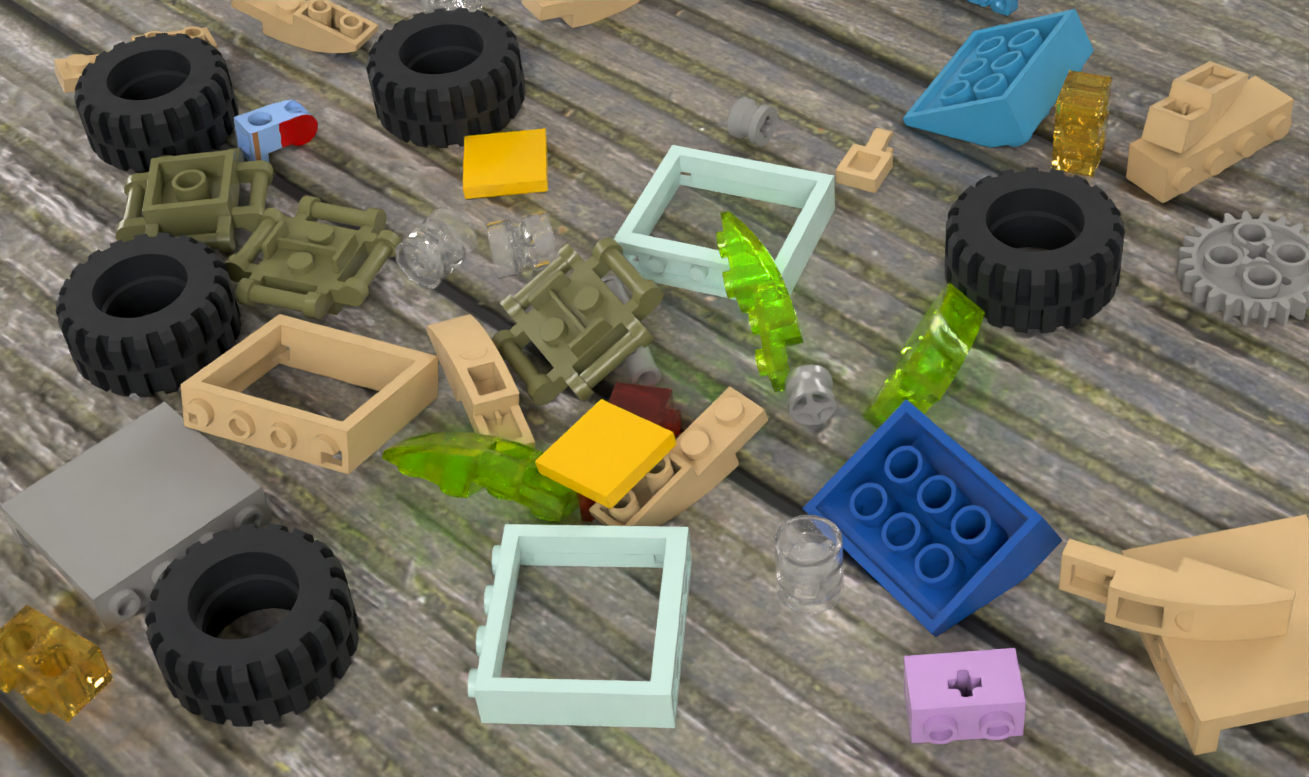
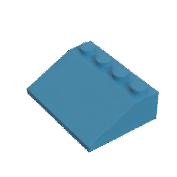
M1071 9L973 31L902 118L905 125L990 148L1005 145L1018 147L1027 143L1032 138V133L1041 121L1049 115L1050 109L1058 98L1066 92L1067 86L1076 74L1082 71L1083 65L1094 51L1076 10Z

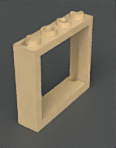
M279 314L181 384L184 426L349 475L438 398V356ZM278 364L379 391L344 421L240 393ZM341 451L342 460L333 458V455Z

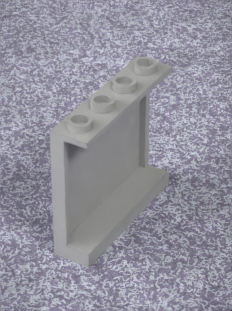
M165 401L0 505L14 538L24 548L32 544L94 607L106 632L129 619L151 601L150 594L158 579L165 580L164 571L175 558L179 560L184 558L188 547L198 541L204 544L213 539L212 534L227 529L228 533L241 530V525L256 524L261 528L273 520L262 486L198 430L185 427L183 417Z

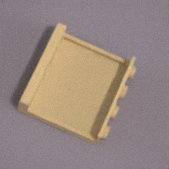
M1306 514L1121 551V555L1143 562H1151L1178 572L1185 556L1204 563L1215 564L1221 568L1259 580L1270 581L1276 585L1296 591L1286 635L1253 640L1207 641L1165 637L1139 632L1194 755L1217 751L1220 730L1309 712V519Z

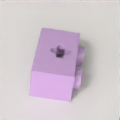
M1015 648L904 656V696L911 744L927 742L946 744L955 740L982 738L1002 740L1010 736H1023L1026 700Z

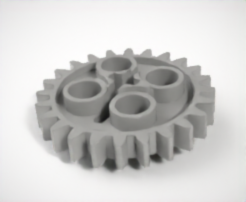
M1243 211L1242 218L1236 220L1229 213H1225L1223 223L1209 218L1206 228L1195 226L1193 236L1184 237L1183 247H1180L1177 279L1183 280V292H1193L1191 300L1193 304L1206 301L1205 313L1210 314L1220 309L1224 311L1223 321L1226 322L1234 315L1241 317L1242 326H1247L1251 318L1258 319L1263 327L1268 326L1269 318H1275L1284 326L1287 325L1289 314L1303 320L1306 309L1309 310V234H1302L1304 226L1302 223L1292 227L1285 226L1286 217L1284 216L1280 217L1276 222L1269 221L1267 212H1263L1259 219H1252L1247 211Z

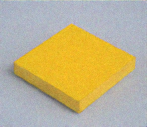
M546 128L464 137L463 192L465 199L548 191Z
M600 399L550 446L535 463L540 474L612 509L677 443L672 431Z

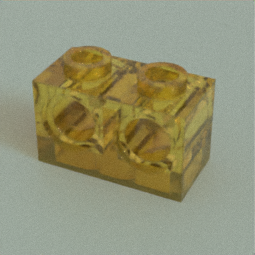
M1069 70L1056 100L1052 169L1090 177L1095 176L1106 147L1112 77Z
M25 605L0 628V689L6 693L12 690L17 691L23 695L24 699L34 710L42 715L51 712L69 723L113 680L99 646L28 605Z

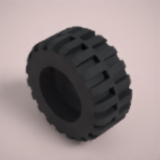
M446 8L434 9L435 12L425 14L421 12L414 14L410 20L402 19L395 23L392 30L386 29L380 35L378 42L375 41L368 54L369 58L366 62V69L377 118L380 119L381 125L406 143L411 140L416 146L426 148L428 145H435L437 149L448 148V145L459 144V147L464 146L465 136L491 134L494 130L501 131L505 128L510 119H514L519 112L526 94L520 48L514 32L497 17L493 16L490 18L486 12L479 10L469 12L467 8H456V10L446 11Z
M156 33L154 37L146 38L145 35L135 37V41L126 44L123 41L114 45L113 50L109 52L103 51L96 56L95 62L89 63L84 68L82 76H79L75 87L74 99L89 144L93 152L101 160L126 172L129 169H133L136 173L149 172L151 158H158V156L212 152V149L215 147L220 148L235 127L234 117L239 115L237 100L226 61L222 58V54L203 39L198 37L192 39L187 34L177 33L176 36H169L168 33Z
M1026 167L1025 171L1014 172L1013 169L1001 171L994 178L990 175L980 179L975 184V187L969 186L952 204L948 212L945 235L946 283L951 289V294L962 307L966 305V310L979 320L982 317L987 318L988 323L994 327L1002 329L1004 326L1013 327L1015 332L1028 333V329H1040L1041 333H1050L1060 326H1064L1066 329L1075 327L1082 322L1083 317L1089 320L1099 313L1102 307L1106 306L1115 295L1121 271L1125 234L1124 221L1120 217L1119 209L1111 199H1108L1107 194L1097 185L1090 187L1088 181L1078 175H1074L1072 178L1065 176L1064 171L1051 169L1050 172L1038 171V167ZM1037 247L1048 249L1049 251H1025L1016 248Z
M158 233V236L154 237L141 234L135 235L134 239L123 242L121 239L110 243V248L102 252L98 249L88 256V261L85 264L79 263L70 274L71 279H66L63 283L56 302L57 321L78 372L84 379L91 381L92 385L106 392L111 389L112 393L129 397L131 393H136L142 398L153 397L155 392L164 391L166 394L179 391L178 387L183 382L234 347L236 344L235 340H237L241 330V314L224 261L215 253V250L201 241L198 243L197 240L185 235L175 238L171 233Z
M270 523L268 528H259L256 524L241 525V530L228 533L227 529L212 534L213 539L204 544L200 541L194 543L186 549V556L181 560L175 558L164 571L166 578L165 580L158 579L150 594L151 601L147 605L145 612V623L148 628L146 635L172 696L178 698L181 706L195 715L202 713L204 720L224 725L226 720H231L233 726L252 727L253 721L264 720L266 725L282 721L280 716L294 711L295 715H298L309 709V702L318 696L322 700L335 687L333 679L335 677L341 679L351 665L350 656H353L356 652L359 641L357 613L345 572L340 560L334 557L333 551L324 542L314 541L313 535L296 528L291 533L284 525ZM271 608L290 610L289 614L276 626L256 636L234 640L217 638L227 625L250 612Z

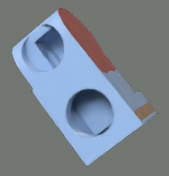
M292 99L273 103L234 117L238 148H242L244 157L248 161L262 160L269 163L268 153L292 144L296 146L304 145L315 137L318 130L316 118L298 101Z

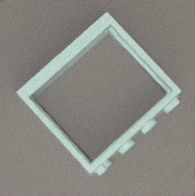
M672 145L614 240L622 247L623 256L646 280L783 310L835 210L834 175ZM681 172L691 173V176L682 175ZM680 185L802 208L775 261L649 236ZM637 256L639 258V262L634 261ZM767 284H772L773 290L767 289Z
M505 524L501 545H494L492 551V572L495 576L494 585L487 584L484 593L485 615L488 616L486 626H479L476 634V653L478 658H480L478 668H471L468 676V697L476 698L481 723L675 728L692 565L689 527ZM520 565L663 568L651 680L500 678Z

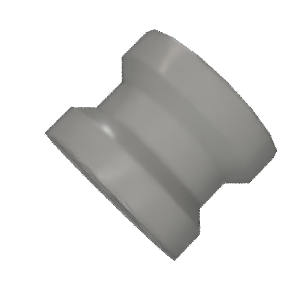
M742 97L731 109L727 124L728 132L736 138L748 137L751 143L764 146L770 141L775 132L778 112L776 108L770 105L757 106L755 100Z
M813 364L802 365L787 375L785 389L789 397V414L794 421L810 426L819 425L833 417L837 410L836 397L832 392V376L827 369Z

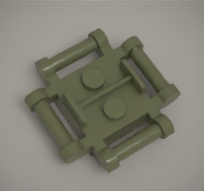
M241 147L230 148L224 151L178 156L165 155L151 158L149 172L132 174L125 181L124 193L127 199L123 220L117 225L116 239L117 241L122 239L123 242L133 240L135 235L147 234L149 237L158 236V233H171L175 238H179L181 235L192 237L198 243L201 241L213 250L219 249L220 253L234 252L236 246L235 229L245 228L250 232H254L259 226L258 219L266 209L267 190L273 181L274 169L270 163L262 160L245 162ZM250 182L249 206L238 207L241 183Z
M305 195L299 202L298 213L294 218L285 216L275 208L265 209L258 219L259 226L237 254L230 255L225 265L229 278L232 281L238 282L236 288V300L238 303L248 306H255L257 303L303 312L307 318L321 320L326 313L338 315L344 305H362L369 295V285L386 260L394 257L401 248V238L391 230H384L387 218L383 209L370 207L365 211L322 203L318 197ZM318 219L331 221L346 225L360 227V229L354 230L334 225L318 223L317 221ZM262 251L264 255L263 260L260 262L259 265L253 264L254 260Z
M607 237L600 240L593 249V255L586 262L566 242L557 250L560 255L513 297L508 294L499 302L517 324L510 330L497 332L491 340L503 360L509 363L526 384L527 394L537 405L548 404L568 386L585 402L595 393L592 389L638 347L642 345L646 348L655 339L641 321L661 303L663 291L654 281L646 280L623 256L622 247L613 238ZM573 268L575 272L567 277L565 274ZM610 270L632 292V299L625 305L601 280ZM532 305L534 308L527 314L525 310ZM530 341L535 344L554 367L547 375L541 374L523 353L522 349Z

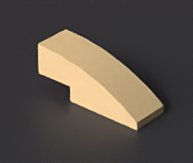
M1209 61L1174 79L1169 96L1149 107L1141 139L1182 154L1195 145L1219 121L1247 83L1249 74Z

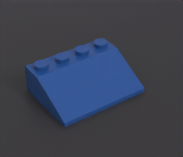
M907 399L802 508L935 637L1025 580L1063 541L1040 514Z

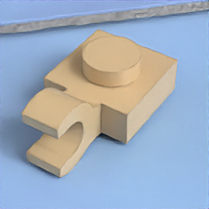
M877 127L866 146L853 143L835 170L836 183L876 193L893 167L894 148L887 146L893 136V131Z

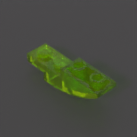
M730 211L722 212L720 214L723 230L716 232V240L721 259L728 258L730 270L722 272L728 299L736 297L742 314L748 313L753 336L760 335L762 348L755 350L760 377H769L774 392L786 390L785 379L790 373L786 346L804 343L799 320L784 279L762 242Z
M950 282L946 284L900 351L903 354L862 416L878 429L906 399L925 415L931 405L941 400L959 371L979 332L985 312Z
M469 432L427 433L405 438L385 449L381 458L397 466L398 471L406 476L423 478L438 485L439 489L446 495L467 499L485 487L491 496L501 500H513L530 508V512L534 516L547 521L556 520L560 522L579 508L582 498L581 494L539 473L535 461L544 452L522 443L496 436Z

